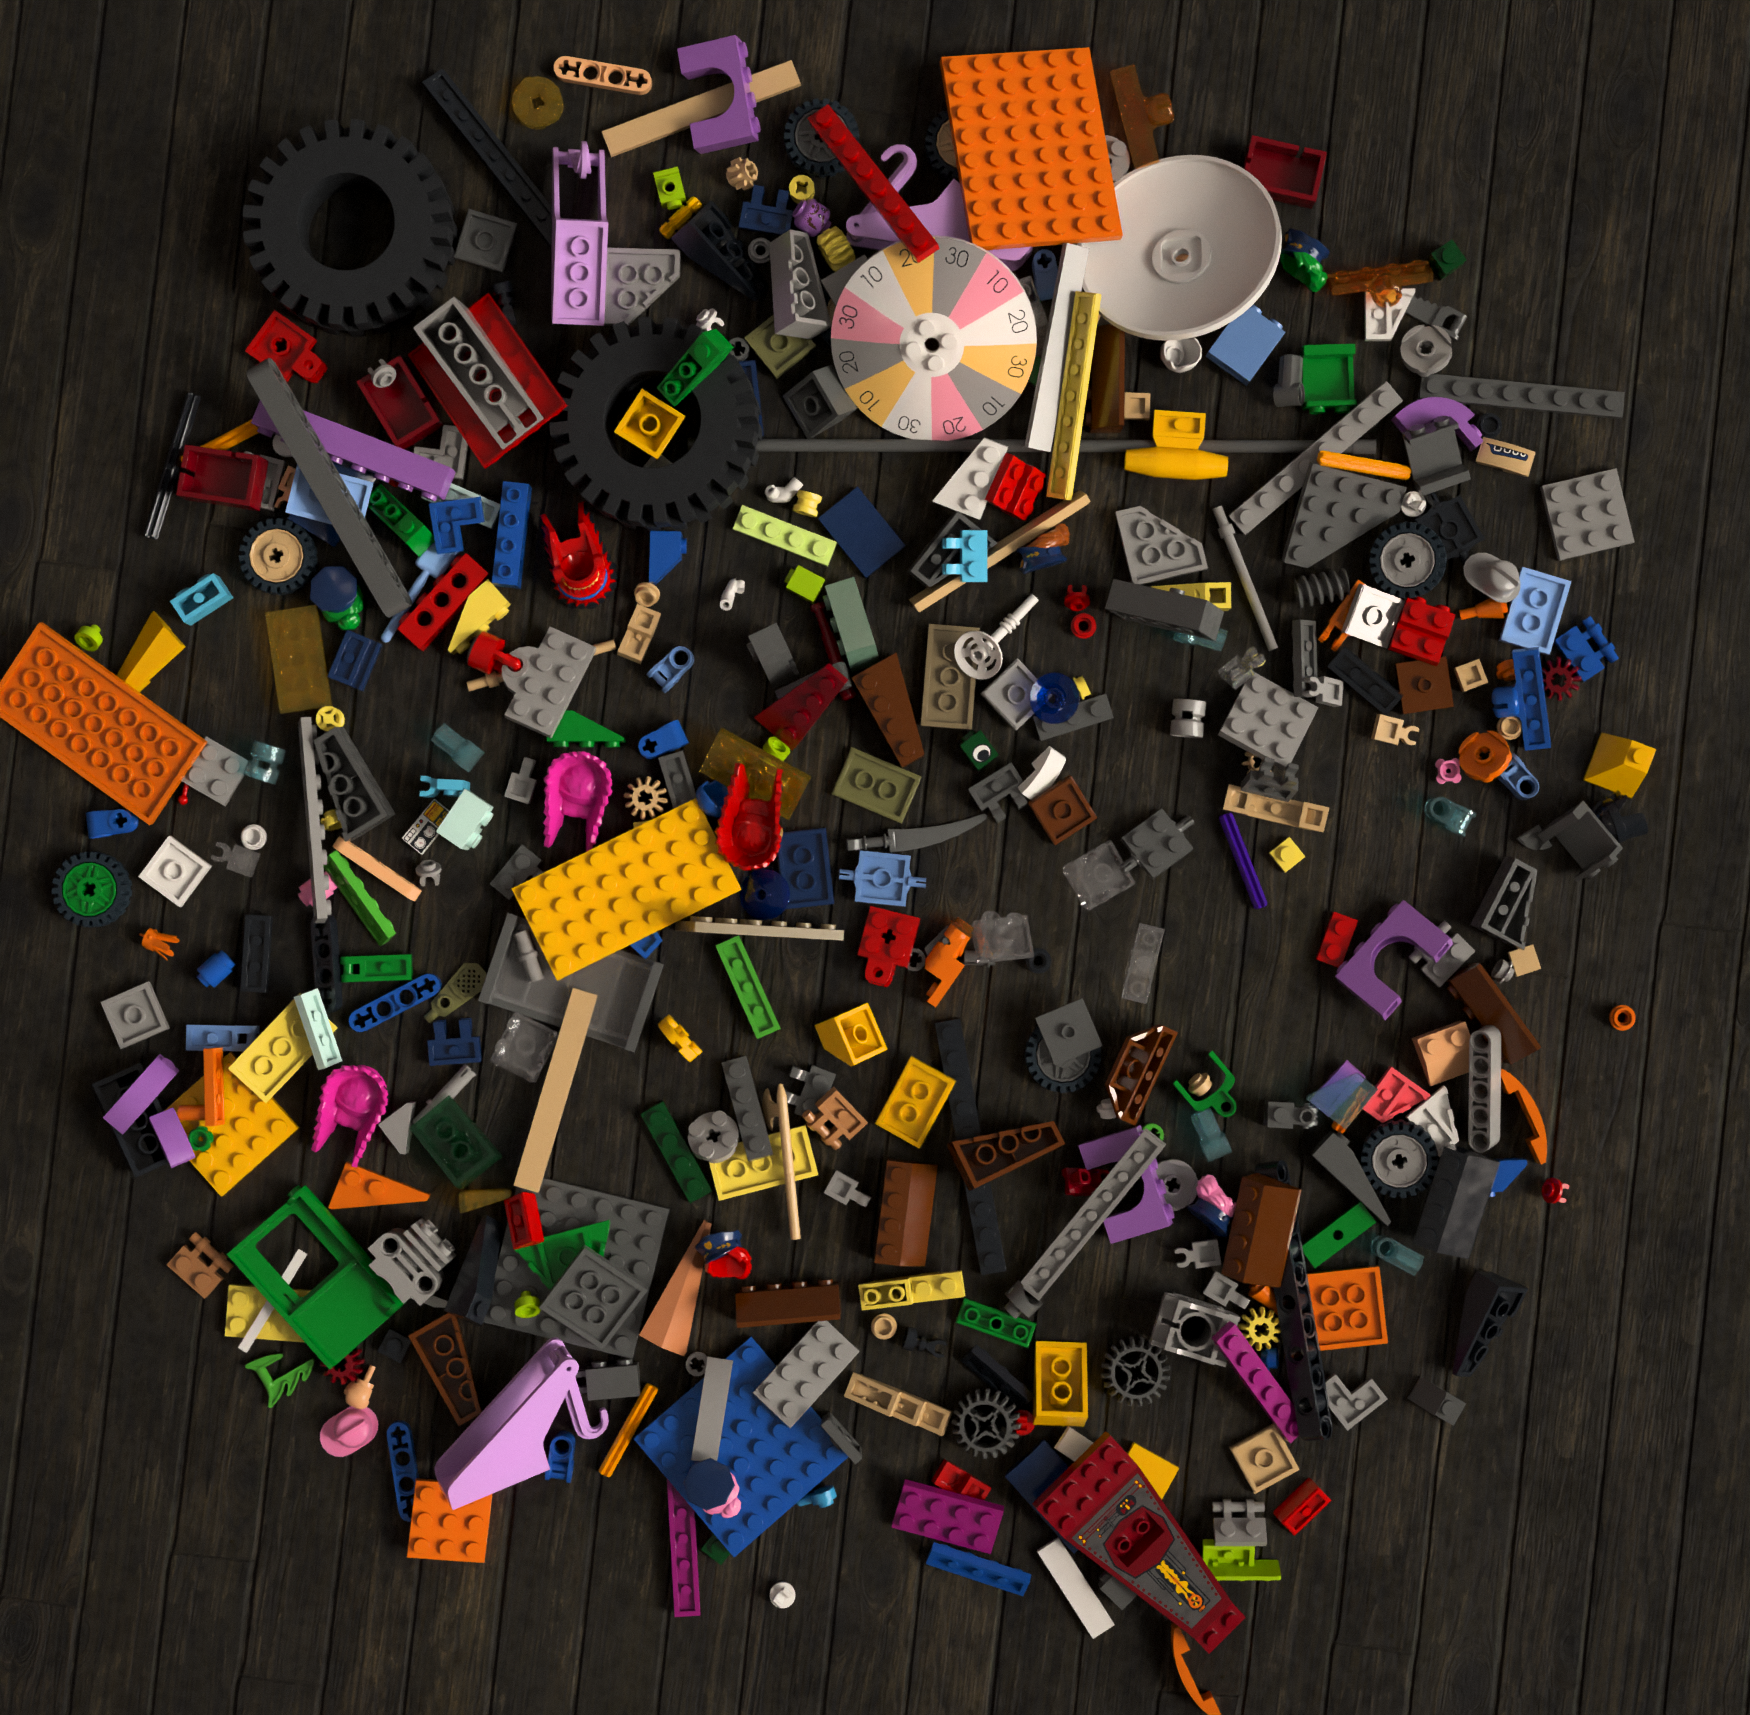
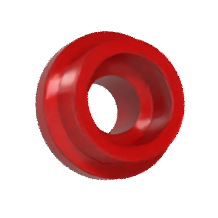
M1087 613L1076 615L1071 622L1072 633L1080 639L1091 637L1096 630L1095 619ZM1080 622L1088 624L1086 631L1079 629Z

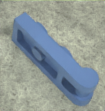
M186 1025V1050L203 1051L205 1048L223 1047V1051H244L257 1038V1034H260V1026ZM240 1034H247L246 1043H239Z

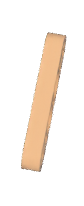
M569 56L559 57L554 63V72L557 78L567 83L636 95L647 94L652 87L650 74L643 69ZM568 63L570 69L577 70V65H580L579 78L576 77L575 71H567L566 75H563L559 68L564 67ZM588 67H593L598 71L595 79L588 80L583 76L584 70ZM614 71L620 72L623 76L622 81L618 84H612L608 80L609 75ZM627 74H630L631 80L636 81L642 76L647 84H642L641 88H638L636 82L629 81V86H626Z
M339 836L332 846L410 900L415 902L422 892L417 886L350 841L345 842L342 836Z

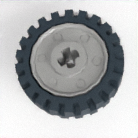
M1415 522L1398 523L1387 528L1377 537L1370 552V569L1375 581L1384 591L1400 598H1415L1428 593L1440 582L1446 569L1447 556L1442 540L1432 529ZM1405 553L1415 557V561L1411 562L1412 567L1407 568L1406 564L1402 565L1401 560L1405 558Z
M1398 1119V1121L1389 1120L1385 1124L1381 1123L1366 1137L1361 1152V1165L1371 1186L1375 1190L1378 1189L1380 1193L1384 1195L1389 1194L1393 1198H1396V1196L1406 1198L1408 1195L1412 1197L1417 1195V1192L1425 1190L1426 1186L1430 1185L1433 1181L1438 1167V1152L1431 1135L1422 1126H1417L1412 1121L1406 1122L1403 1119ZM1397 1154L1402 1155L1403 1163H1398L1395 1160Z

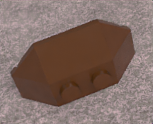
M1158 1024L1126 1037L1105 1083L1116 1118L1134 1126L1136 1125L1178 1032Z

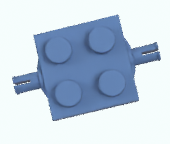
M860 850L859 863L855 871L840 869L841 874H849V876L839 875V880L854 881L856 902L906 907V897L910 887H926V884L916 883V881L926 882V877L911 876L909 869L911 856Z

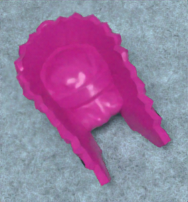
M572 751L560 754L559 758L553 759L551 762V766L547 769L548 775L544 778L546 783L544 789L546 794L545 809L543 812L546 816L543 823L545 825L543 834L546 836L544 846L548 848L552 846L560 827H562L564 815H568L569 817L586 819V852L593 849V845L597 842L604 808L608 804V796L612 794L611 772L606 768L607 764L600 760V758L585 751Z
M342 1065L340 1069H333L331 1075L326 1077V1083L321 1086L323 1093L319 1097L321 1104L317 1110L318 1115L315 1118L318 1123L314 1127L315 1132L312 1137L314 1143L311 1150L317 1152L321 1149L331 1133L334 1132L337 1123L341 1126L357 1130L358 1134L355 1140L356 1144L351 1167L357 1168L360 1158H363L376 1125L381 1122V1116L386 1113V1106L388 1105L387 1096L389 1094L383 1077L375 1069L366 1065Z

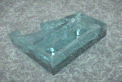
M1356 1072L1309 1094L1306 1099L1344 1129H1347L1378 1089Z

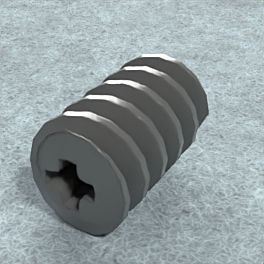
M1344 568L1339 569L1338 575L1334 570H1330L1328 577L1325 572H1320L1318 579L1312 573L1309 574L1308 581L1304 575H1300L1298 583L1294 578V592L1299 607L1303 608L1304 600H1307L1309 605L1313 606L1314 598H1317L1320 605H1322L1326 596L1330 603H1333L1334 595H1337L1340 601H1343L1344 593L1350 595L1346 570Z

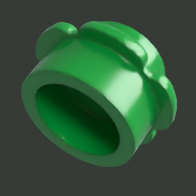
M198 1126L190 1131L188 1139L193 1150L206 1151L211 1147L210 1144L213 1142L214 1136L212 1132L208 1131L207 1127ZM200 1136L203 1137V1141H199Z

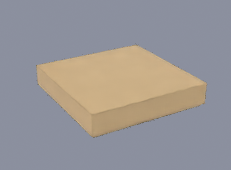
M1274 1424L1229 1447L1254 1494L1300 1470Z

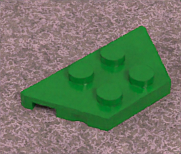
M608 1219L544 1236V1242L514 1250L528 1263L531 1270L541 1278L545 1286L551 1289L584 1245L604 1257L611 1222Z

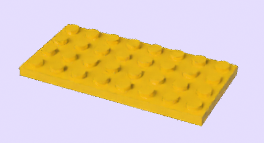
M696 798L512 888L557 981L742 890L729 863L725 862L724 856L718 853V846L715 844L716 836L704 812L699 808Z

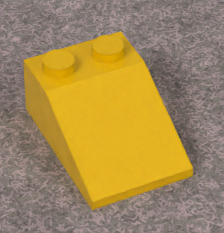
M1035 1342L1033 1425L1085 1426L1088 1419L1087 1343Z

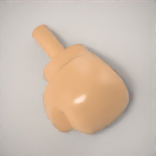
M370 1365L363 1380L357 1378L356 1383L350 1382L346 1386L344 1394L346 1395L345 1400L347 1404L356 1409H365L368 1406L374 1387L369 1381L376 1367Z

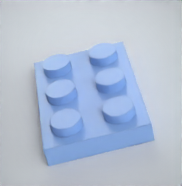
M297 464L285 513L332 525ZM340 474L365 518L374 482Z
M1521 567L1519 571L1520 591L1517 597L1510 601L1499 641L1521 648L1539 647L1541 654L1550 655L1571 581Z

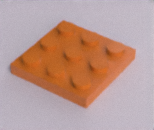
M1378 1265L1307 1273L1320 1351L1388 1343L1380 1267Z
M416 1478L407 1558L484 1563L492 1494L452 1510L437 1480Z

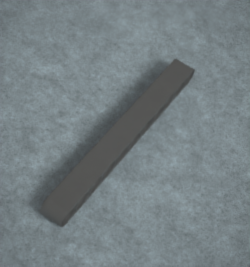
M267 358L248 369L246 374L252 387L383 613L390 618L411 607L412 601L276 363L271 358Z

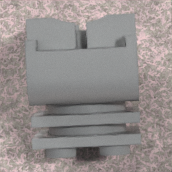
M423 1218L415 1222L406 1231L402 1228L390 1230L368 1248L376 1258L369 1264L370 1268L378 1276L389 1282L395 1295L403 1304L412 1297L421 1306L435 1294L445 1281L442 1268L457 1256L453 1252L455 1247L446 1238L442 1240L436 1233L438 1231L436 1226L430 1220L425 1221ZM390 1238L396 1240L397 1248L391 1246ZM425 1276L431 1278L433 1282L432 1286L426 1284L424 1279Z
M1164 1292L1149 1343L1166 1351L1191 1357L1212 1365L1216 1364L1226 1367L1227 1359L1211 1338L1229 1321L1237 1326L1240 1316L1224 1310L1221 1306L1175 1292L1173 1294ZM1192 1316L1203 1317L1205 1319V1329L1198 1338L1185 1339L1181 1337V1326L1187 1318Z

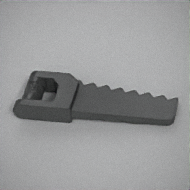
M1413 295L1405 311V314L1430 327H1433V325L1441 327L1446 318L1450 316L1455 317L1449 330L1441 327L1453 341H1458V333L1467 319L1465 314L1450 306L1445 307L1441 305L1438 307L1436 303L1431 304L1428 300L1424 302L1422 298L1417 299L1415 295Z

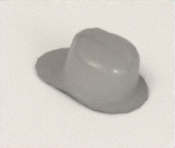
M1476 553L1466 560L1463 568L1464 576L1467 582L1475 589L1500 603L1510 602L1517 597L1520 591L1519 572L1512 563L1500 560L1488 553Z

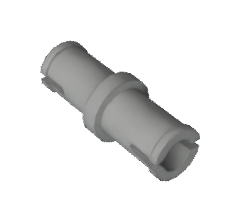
M529 929L513 934L520 953L518 958L520 962H523L528 982L531 983L544 979L537 959L539 954L538 951L534 950Z

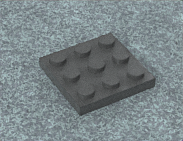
M584 1245L539 1304V1308L603 1350L648 1291V1286Z

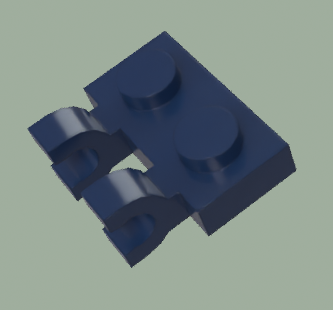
M754 185L751 203L743 201L739 228L778 236L791 230L793 211L787 210L790 196L789 191L779 189L776 207L762 205L765 192L764 186Z
M461 1018L459 1020L461 1037L447 1038L446 1019L433 1022L435 1039L427 1040L429 1066L482 1061L480 1036H472V1018Z

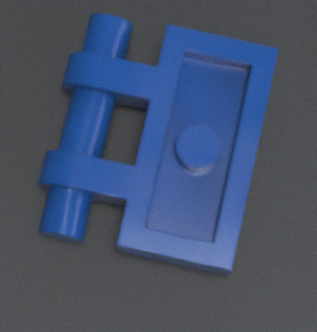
M1591 616L1582 621L1587 628L1585 632L1581 633L1577 626H1574L1554 640L1555 645L1566 661L1568 659L1572 660L1570 667H1579L1575 674L1582 676L1581 683L1605 668L1599 660L1603 656H1606L1610 664L1619 659L1614 651V645L1612 642L1609 643L1601 632L1603 630L1599 623L1596 624ZM1593 637L1600 648L1596 652L1592 650L1586 641Z

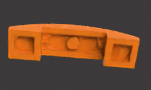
M1501 1068L1502 1091L1506 1094L1515 1092L1534 1134L1525 1139L1535 1163L1542 1165L1546 1163L1547 1139L1540 1112L1525 1087L1513 1075Z
M1172 1623V1653L1185 1688L1206 1714L1221 1715L1210 1691L1200 1695L1181 1655L1190 1650L1180 1627Z

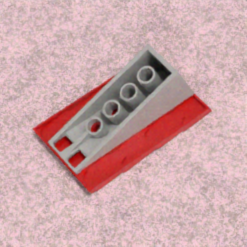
M489 293L469 308L453 297L413 327L423 343L410 352L408 356L483 468L486 469L498 461L505 453L516 447L526 437L537 431L542 425L567 407L564 399Z

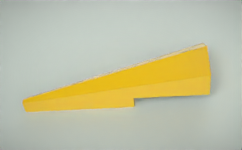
M155 611L149 616L117 674L120 679L138 692H141L150 683L149 680L186 647Z

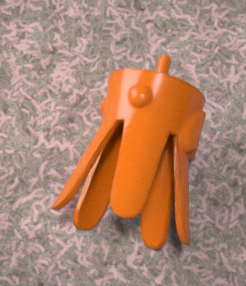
M149 928L145 935L139 934L143 937L142 946L150 951H155L165 960L168 959L162 953L173 957L174 952L163 941L172 943L180 941L175 935L159 933L156 929Z

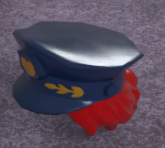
M739 1230L721 1231L706 1235L695 1246L697 1252L704 1258L707 1274L718 1278L736 1277L738 1279H745L750 1274L752 1269L751 1256L745 1248L741 1247L740 1240L742 1234Z

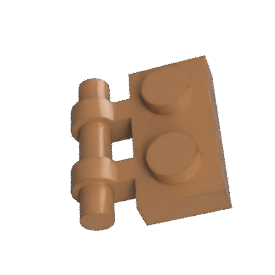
M835 1087L831 1088L815 1103L820 1110L818 1114L814 1115L810 1110H806L802 1115L807 1121V1126L812 1131H816L821 1136V1140L826 1145H830L834 1150L841 1147L842 1142L838 1138L842 1134L850 1140L868 1123ZM827 1120H830L835 1125L832 1129H828L824 1125Z
M195 1232L189 1238L196 1245L194 1250L192 1251L187 1245H184L168 1262L167 1266L205 1299L224 1279L216 1271L222 1268L228 1273L234 1265L227 1260L228 1256L223 1252L219 1253L210 1245V1240L206 1237L202 1238ZM202 1252L213 1260L210 1266L199 1257Z

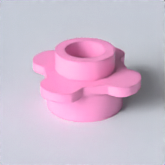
M1453 758L1448 761L1438 759L1436 761L1435 767L1438 769L1436 781L1439 784H1444L1448 781L1453 783L1460 782L1462 777L1460 775L1459 759ZM1446 769H1450L1451 772L1449 774L1446 773Z

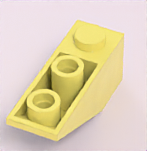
M487 579L467 598L448 651L453 655L457 652L461 654L471 645L469 643L471 639L480 632H487L490 629L488 625L495 618L500 620L509 612L507 608L511 604L490 580Z
M1231 582L1151 586L1152 588L1170 591V588L1185 591L1187 596L1208 600L1222 611L1231 609Z

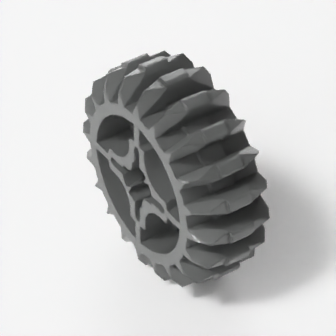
M1129 1336V1345H1126L1124 1340L1120 1339L1119 1343L1122 1347L1117 1349L1112 1344L1111 1349L1115 1354L1111 1355L1106 1352L1104 1355L1105 1358L1110 1360V1363H1101L1102 1368L1108 1369V1371L1101 1373V1377L1105 1379L1110 1378L1103 1385L1105 1388L1113 1386L1109 1392L1111 1397L1119 1392L1117 1398L1119 1403L1123 1402L1125 1397H1127L1128 1406H1132L1133 1399H1136L1138 1406H1142V1398H1146V1401L1150 1404L1152 1399L1149 1395L1153 1393L1155 1397L1159 1398L1161 1395L1156 1389L1159 1387L1162 1390H1166L1167 1388L1161 1380H1170V1376L1163 1373V1371L1170 1370V1365L1161 1363L1165 1362L1168 1358L1165 1354L1158 1356L1162 1348L1155 1347L1152 1350L1153 1345L1149 1341L1144 1346V1338L1141 1336L1138 1339V1344H1135L1133 1336ZM1129 1352H1141L1133 1361L1121 1359L1122 1356ZM1149 1355L1156 1364L1155 1377L1145 1371L1146 1360ZM1116 1365L1126 1372L1123 1387L1115 1379ZM1138 1365L1143 1375L1140 1374L1139 1376L1132 1377L1128 1367L1131 1368ZM1138 1382L1150 1384L1143 1390L1130 1391Z
M990 1388L985 1390L984 1396L980 1389L975 1391V1397L968 1393L966 1395L967 1402L961 1399L958 1403L961 1409L955 1408L953 1412L958 1417L952 1419V1424L959 1426L953 1430V1434H961L957 1439V1443L961 1444L965 1441L967 1444L964 1447V1451L967 1452L972 1447L974 1449L973 1456L975 1457L979 1451H982L983 1459H987L989 1452H991L993 1458H997L998 1450L1002 1454H1006V1446L1012 1448L1015 1445L1013 1439L1019 1438L1020 1434H1017L1016 1430L1020 1429L1022 1424L1014 1420L1020 1418V1413H1012L1016 1408V1404L1012 1403L1008 1406L1006 1403L1009 1400V1396L1006 1395L1003 1400L999 1399L1001 1392L998 1390L994 1396H991ZM978 1405L994 1406L988 1412H984L979 1408L976 1410L974 1407ZM1000 1413L1006 1419V1433L1001 1430L1002 1427L997 1422V1417ZM967 1414L972 1417L971 1420L976 1425L973 1435L967 1427ZM994 1415L990 1426L984 1427L980 1432L983 1421L989 1420ZM989 1435L994 1439L997 1437L999 1440L983 1442L979 1439L982 1436Z

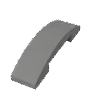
M707 1357L691 1457L693 1461H703L709 1458L717 1461L733 1360Z

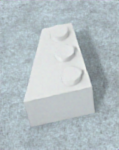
M984 438L934 498L933 502L980 520L988 502L985 500L986 495L1008 450V446Z

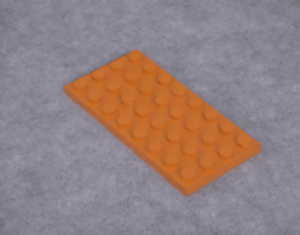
M43 622L37 624L0 681V717L148 825H152L181 783V780L207 744L205 739Z

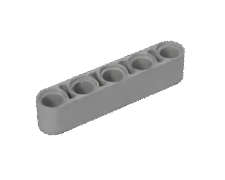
M1486 1025L1473 1032L1469 1040L1468 1141L1470 1147L1478 1153L1489 1150L1500 1140L1501 1033L1493 1025ZM1482 1034L1488 1038V1044L1484 1042ZM1482 1059L1487 1062L1488 1068L1484 1067ZM1482 1084L1486 1086L1488 1093L1483 1091ZM1481 1109L1487 1113L1488 1118L1483 1116ZM1481 1134L1487 1138V1143L1483 1141Z

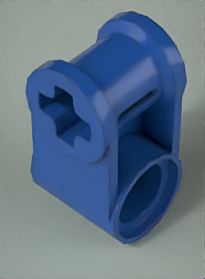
M675 720L642 737L638 747L643 757L654 759L687 745L689 741L679 720ZM650 740L652 744L657 743V746L654 747V753H650L649 750H643L646 747L645 742Z
M101 810L86 813L89 839L129 833L134 831L139 824L138 817L129 810ZM124 817H126V818H127V822L121 824V823H120V820H122V819H124Z
M560 1431L551 1441L549 1457L547 1459L550 1470L545 1471V1480L555 1478L571 1483L576 1444L575 1437L571 1432ZM560 1439L566 1440L569 1444V1449L562 1450L558 1448L556 1441Z

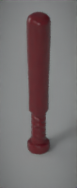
M818 602L811 605L810 610L815 613L818 625L820 626L821 638L829 663L833 665L838 662H844L834 632L830 630L824 611L825 603ZM854 686L839 692L841 699L844 701L851 700L856 696Z

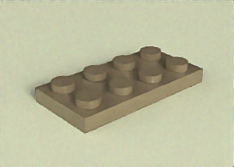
M929 624L921 726L972 730L976 679L961 670L956 662L954 649L957 640L964 633L980 631V628ZM973 637L965 641L963 648L967 647L968 643L973 640ZM977 643L973 644L971 649H974ZM969 656L965 657L967 663L977 670V664Z

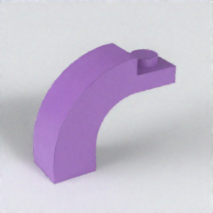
M1443 397L1420 399L1403 408L1391 419L1402 433L1408 431L1411 426L1431 423L1440 416H1451L1459 424V428L1455 429V434L1470 451H1473L1483 442L1480 430L1475 425H1470L1467 422L1475 414L1466 406L1452 399Z
M159 1054L106 1113L103 1119L123 1135L179 1070L171 1060Z

